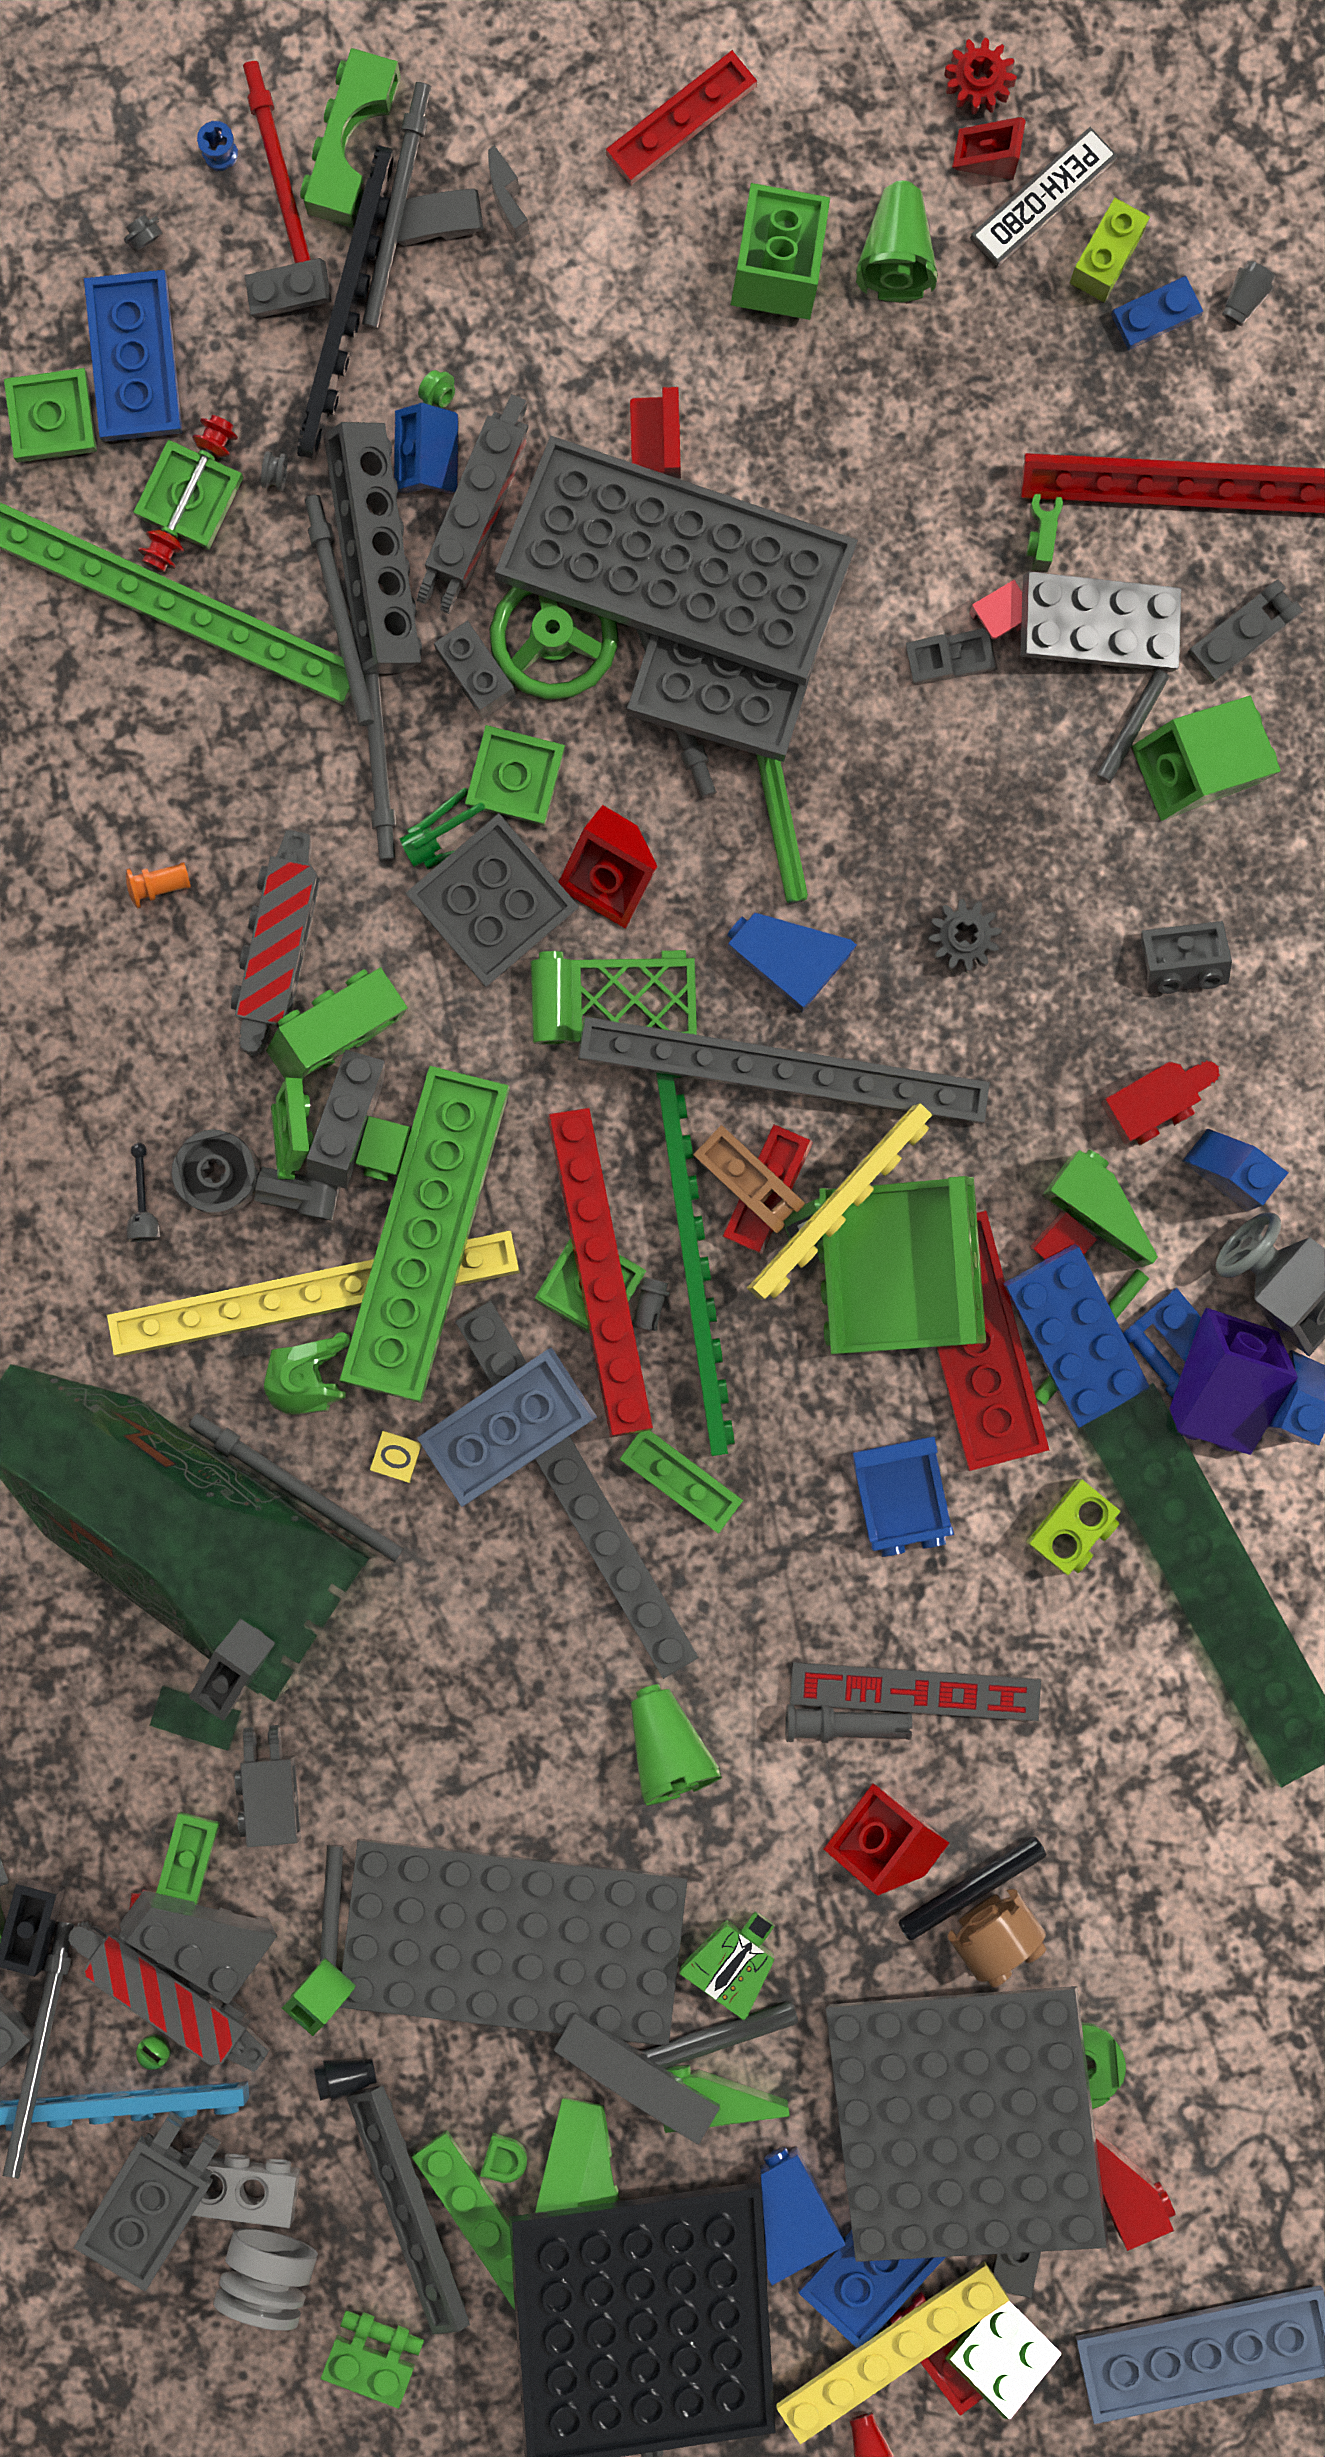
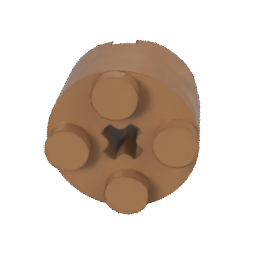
M1015 1889L1006 1890L1011 1897L1001 1900L995 1894L977 1904L958 1920L963 1928L957 1935L952 1929L948 1934L949 1941L976 1980L979 1982L988 1981L991 1987L1003 1984L1011 1977L1012 1969L1024 1961L1031 1963L1037 1960L1047 1950L1043 1944L1046 1936L1045 1930Z

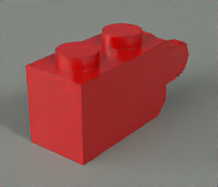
M1206 1060L1205 1062L1202 1061L1201 1065L1197 1064L1184 1071L1181 1064L1168 1062L1107 1097L1100 1103L1124 1144L1126 1145L1135 1139L1140 1146L1160 1134L1157 1129L1158 1125L1171 1119L1175 1126L1196 1113L1192 1106L1201 1101L1198 1093L1211 1086V1083L1214 1084L1215 1081L1219 1080L1218 1077L1221 1076L1219 1074V1066L1213 1063L1212 1060Z

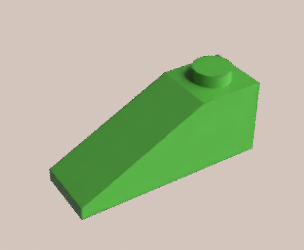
M676 2065L666 2068L669 2072L683 2079L684 2084L720 2104V2109L709 2127L790 2116L787 2099L700 2069L691 2070L690 2065ZM664 2124L665 2133L676 2132Z

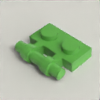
M346 2310L340 2327L355 2332L353 2341L339 2335L336 2336L321 2380L399 2409L415 2366L413 2363L400 2359L401 2353L404 2350L419 2356L424 2339L409 2334L410 2329L398 2325L397 2329L376 2322L374 2321L375 2316L363 2312L361 2316ZM367 2337L390 2345L388 2354L365 2346Z

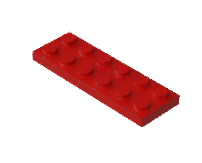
M987 1211L977 1213L986 1343L936 1347L968 1471L1050 1451L1012 1305L1003 1285L1005 1279Z

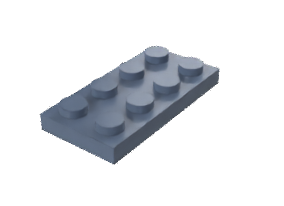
M550 1348L417 1437L460 1506L463 1507L596 1419L597 1416L553 1348Z

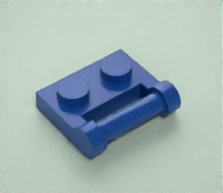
M1174 1288L1123 1331L1128 1344H1133L1167 1385L1164 1389L1172 1399L1181 1374L1179 1375L1144 1331L1152 1325L1185 1364L1201 1316L1177 1288Z

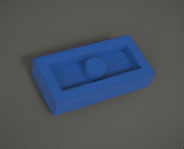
M1184 276L1113 309L1111 316L1129 351L1201 317L1204 311L1187 276Z

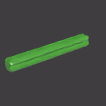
M756 754L787 903L802 902L807 900L808 893L781 761Z

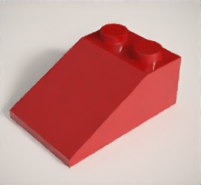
M1095 2129L1103 2200L1126 2250L1129 2251L1173 2232L1174 2229L1169 2218L1175 2216L1176 2213L1160 2181L1153 2184L1145 2171Z

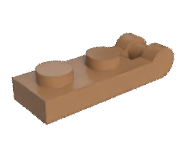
M722 1125L693 1154L777 1234L786 1225L783 1223L784 1220L794 1210L798 1213L806 1204ZM775 1191L782 1200L770 1210L763 1203Z

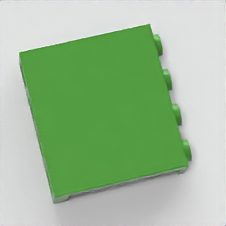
M958 1176L940 1180L872 1185L874 1190L858 1207L852 1203L842 1214L846 1218L843 1225L831 1237L824 1234L823 1239L818 1241V1257L820 1263L825 1264L826 1280H823L821 1283V1298L823 1304L828 1305L829 1321H826L824 1324V1339L826 1345L831 1346V1354L986 1343L974 1177ZM819 1189L820 1198L815 1200V1212L836 1189Z

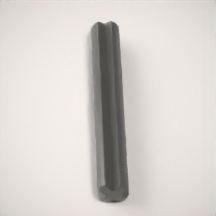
M788 2001L749 2014L745 2021L737 2018L669 2041V2044L657 2045L641 2052L647 2055V2059L665 2069L796 2025L798 2023V2016L793 2003Z

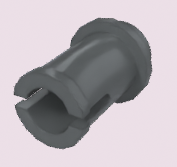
M644 1278L643 1285H638L641 1293L632 1325L657 1331L665 1296H670V1292H667L669 1283Z

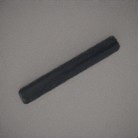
M1031 1837L900 1919L898 1922L899 1927L908 1940H914L1045 1858L1047 1855L1046 1850L1038 1838Z

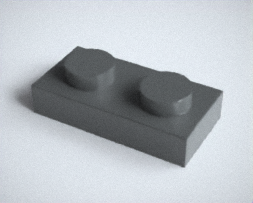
M321 258L245 275L250 315L256 319L332 302L326 262Z

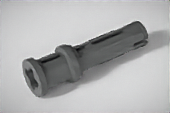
M787 1704L786 1742H793L795 1738L820 1739L822 1743L832 1741L833 1737L898 1738L911 1740L912 1731H910L913 1727L912 1713L834 1712L833 1708L829 1707V1705H822L821 1709H795L793 1704Z

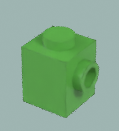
M371 1116L368 1117L356 1164L359 1167L365 1168L363 1176L385 1182L388 1181L389 1175L398 1177L411 1132L410 1127Z

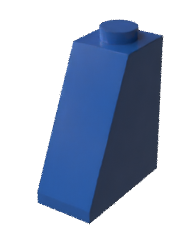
M754 913L749 920L742 916L727 934L732 939L728 943V950L801 1012L805 1010L840 969L857 946L851 939Z
M1206 1129L1182 1160L1183 1163L1246 1212L1263 1206L1289 1173L1257 1147L1211 1129Z
M1290 1350L1288 1355L1298 1378L1267 1430L1293 1442L1319 1446L1325 1433V1365Z
M784 2146L772 2151L764 2157L766 2163L760 2166L766 2265L771 2285L778 2283L846 2245L844 2234L797 2146L790 2150H787Z

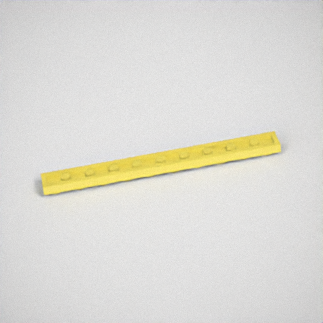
M506 1231L468 1239L455 1287L520 1273L512 1232ZM374 1259L107 1315L114 1356L122 1357L361 1307Z

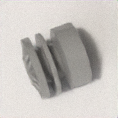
M257 2228L236 2229L232 2234L225 2259L229 2267L236 2271L222 2273L219 2281L222 2289H218L213 2305L222 2314L241 2323L271 2330L295 2329L301 2316L298 2308L303 2307L306 2298L303 2292L296 2287L309 2285L318 2253L308 2244L284 2234Z

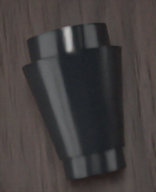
M372 2058L366 2060L323 2061V2065L313 2067L320 2101L330 2099L333 2102L377 2083Z

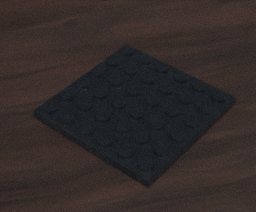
M757 2182L509 2216L525 2457H625L776 2433L762 2192Z

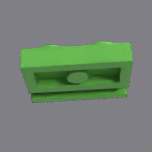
M286 1077L276 1096V1104L271 1105L278 1179L294 1180L295 1171H299L309 1154L314 1140L312 1131H307L306 1119L309 1116L310 1099L308 1095L303 1093L302 1078Z

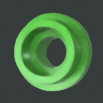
M431 371L424 377L419 386V398L425 404L439 408L446 407L452 401L455 394L454 377L448 372Z

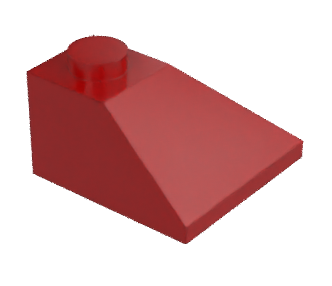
M602 805L584 827L558 883L571 897L626 929L658 866L638 825Z
M873 1783L823 1850L870 1891L879 1896L924 1877L949 1845V1842L922 1819Z

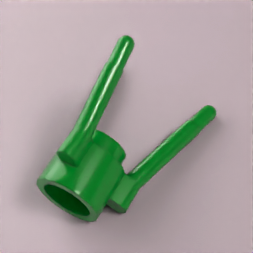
M461 789L420 823L407 829L409 834L399 838L414 867L424 863L426 868L430 869L445 860L455 850L435 854L436 851L442 849L437 837L485 809L483 803H478L433 830L429 827L467 796L468 789Z

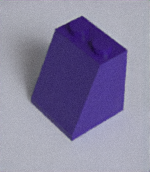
M1206 1308L1201 1316L1169 1408L1177 1431L1191 1440L1201 1439L1214 1443L1225 1451L1233 1452L1236 1450L1251 1455L1298 1378L1279 1332Z

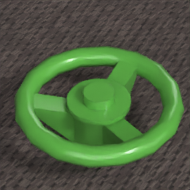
M512 586L497 604L489 628L492 656L508 680L523 693L547 700L574 697L595 686L612 666L619 642L617 622L597 615L601 621L603 639L602 643L578 630L570 615L564 609L557 607V601L539 595L541 610L533 619L530 637L511 658L507 650L505 633L509 617L520 601L532 594V592ZM574 651L595 660L584 674L569 682L549 684L532 679L524 673L540 657L556 661L568 657Z

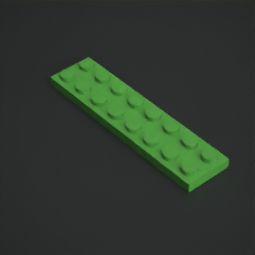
M429 1066L340 1377L341 1383L422 1403L509 1095V1085Z

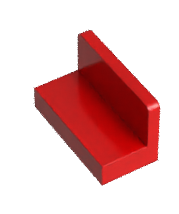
M662 387V397L632 398L630 400L632 463L681 479L679 388Z

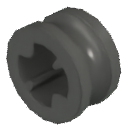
M271 451L265 452L261 471L262 488L275 485L277 490H284L288 470L287 454L281 453L279 457H275Z

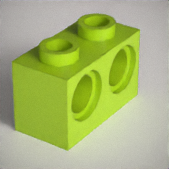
M1114 197L1077 262L1070 284L1105 303L1142 238L1150 216Z
M1077 1479L1028 1538L1026 1543L1063 1574L1069 1576L1073 1570L1076 1573H1080L1093 1557L1089 1550L1099 1538L1106 1541L1118 1527L1120 1522L1115 1518L1121 1511L1084 1480ZM1092 1501L1099 1508V1518L1094 1524L1085 1525L1079 1518V1509L1084 1503ZM1060 1534H1068L1073 1540V1550L1066 1557H1058L1053 1551V1541Z

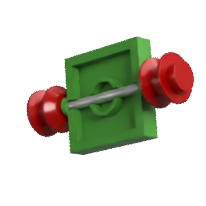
M212 415L210 420L201 418L200 422L205 427L203 435L194 434L192 436L197 448L200 449L199 453L171 440L167 441L133 512L136 517L162 528V530L147 531L146 535L151 540L148 548L138 549L144 555L142 562L159 572L164 573L166 568H176L175 564L171 561L173 553H183L184 551L177 539L178 536L207 550L210 549L244 478L242 473L214 461L215 458L229 457L230 452L226 449L225 444L227 440L238 439V436L232 432L233 424L219 416Z

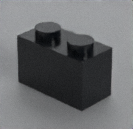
M27 1877L16 1883L0 1942V1968L33 1977L43 1970L65 1887Z

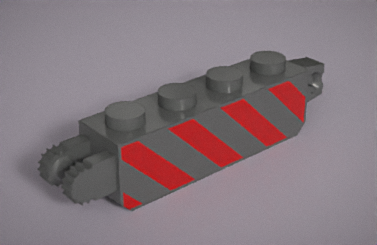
M511 394L502 414L494 411L492 416L487 415L426 560L425 567L427 572L420 586L417 601L426 604L433 594L437 579L445 581L449 585L441 599L440 610L449 614L453 609L461 588L465 590L469 585L525 452L528 425L522 423V420L527 410V400Z
M286 830L276 857L270 856L268 866H261L257 882V889L263 890L259 906L253 905L248 928L254 930L251 945H244L239 967L245 970L241 986L235 985L231 998V1009L236 1010L235 1017L242 1021L241 1037L239 1038L240 1048H243V1051H247V1054H251L252 1057L253 1055H262V1052H265L264 1049L267 1048L266 1043H268L271 1028L278 1029L279 1025L277 1022L292 1012L321 882L310 864L311 835L294 830Z
M82 1921V1923H78V1926H74L73 1930H70L68 1935L69 1945H72L73 1948L77 1949L78 1953L90 1960L85 1967L86 1979L210 2066L222 2064L226 2058L253 2072L261 2065L270 2047L248 2028L251 2021L244 2017L247 2012L239 2004L231 2000L227 2005L128 1944L122 1931L116 1927L107 1933L99 1926H94L93 1922Z

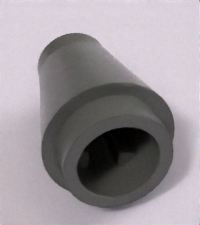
M1247 261L1244 268L1240 267L1238 269L1222 315L1232 323L1243 326L1245 321L1274 289L1272 283L1276 278L1275 274L1256 262Z

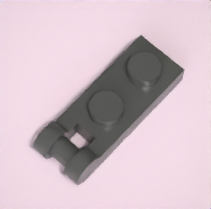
M1279 579L1270 584L1259 595L1189 649L1188 653L1212 683L1216 682L1304 612L1297 601L1292 603L1284 593L1286 587ZM1270 602L1280 613L1273 620L1263 610Z

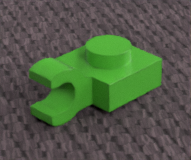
M1035 494L1030 505V511L1033 518L1037 520L1039 527L1037 532L1030 531L1026 556L1033 557L1032 570L1048 572L1053 559L1058 525L1057 519L1061 513L1063 501L1062 497H1056L1054 509L1044 511L1039 505L1041 494Z

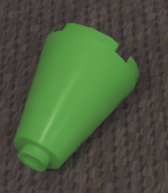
M901 180L887 186L882 192L856 269V283L866 294L868 288L877 291L878 299L908 302L923 298L924 290L931 288L932 292L936 288L938 273L923 193L913 183Z
M656 1684L637 1691L638 1699L631 1702L641 1797L646 1806L680 1798L682 1793L690 1790L696 1792L721 1780L722 1776L719 1766L671 1690H661L660 1685Z

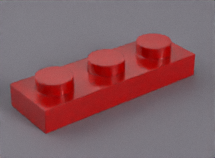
M773 1124L758 1159L792 1190L813 1142L810 1139ZM774 1191L763 1204L772 1210L782 1198ZM739 1199L723 1237L763 1254L773 1229Z

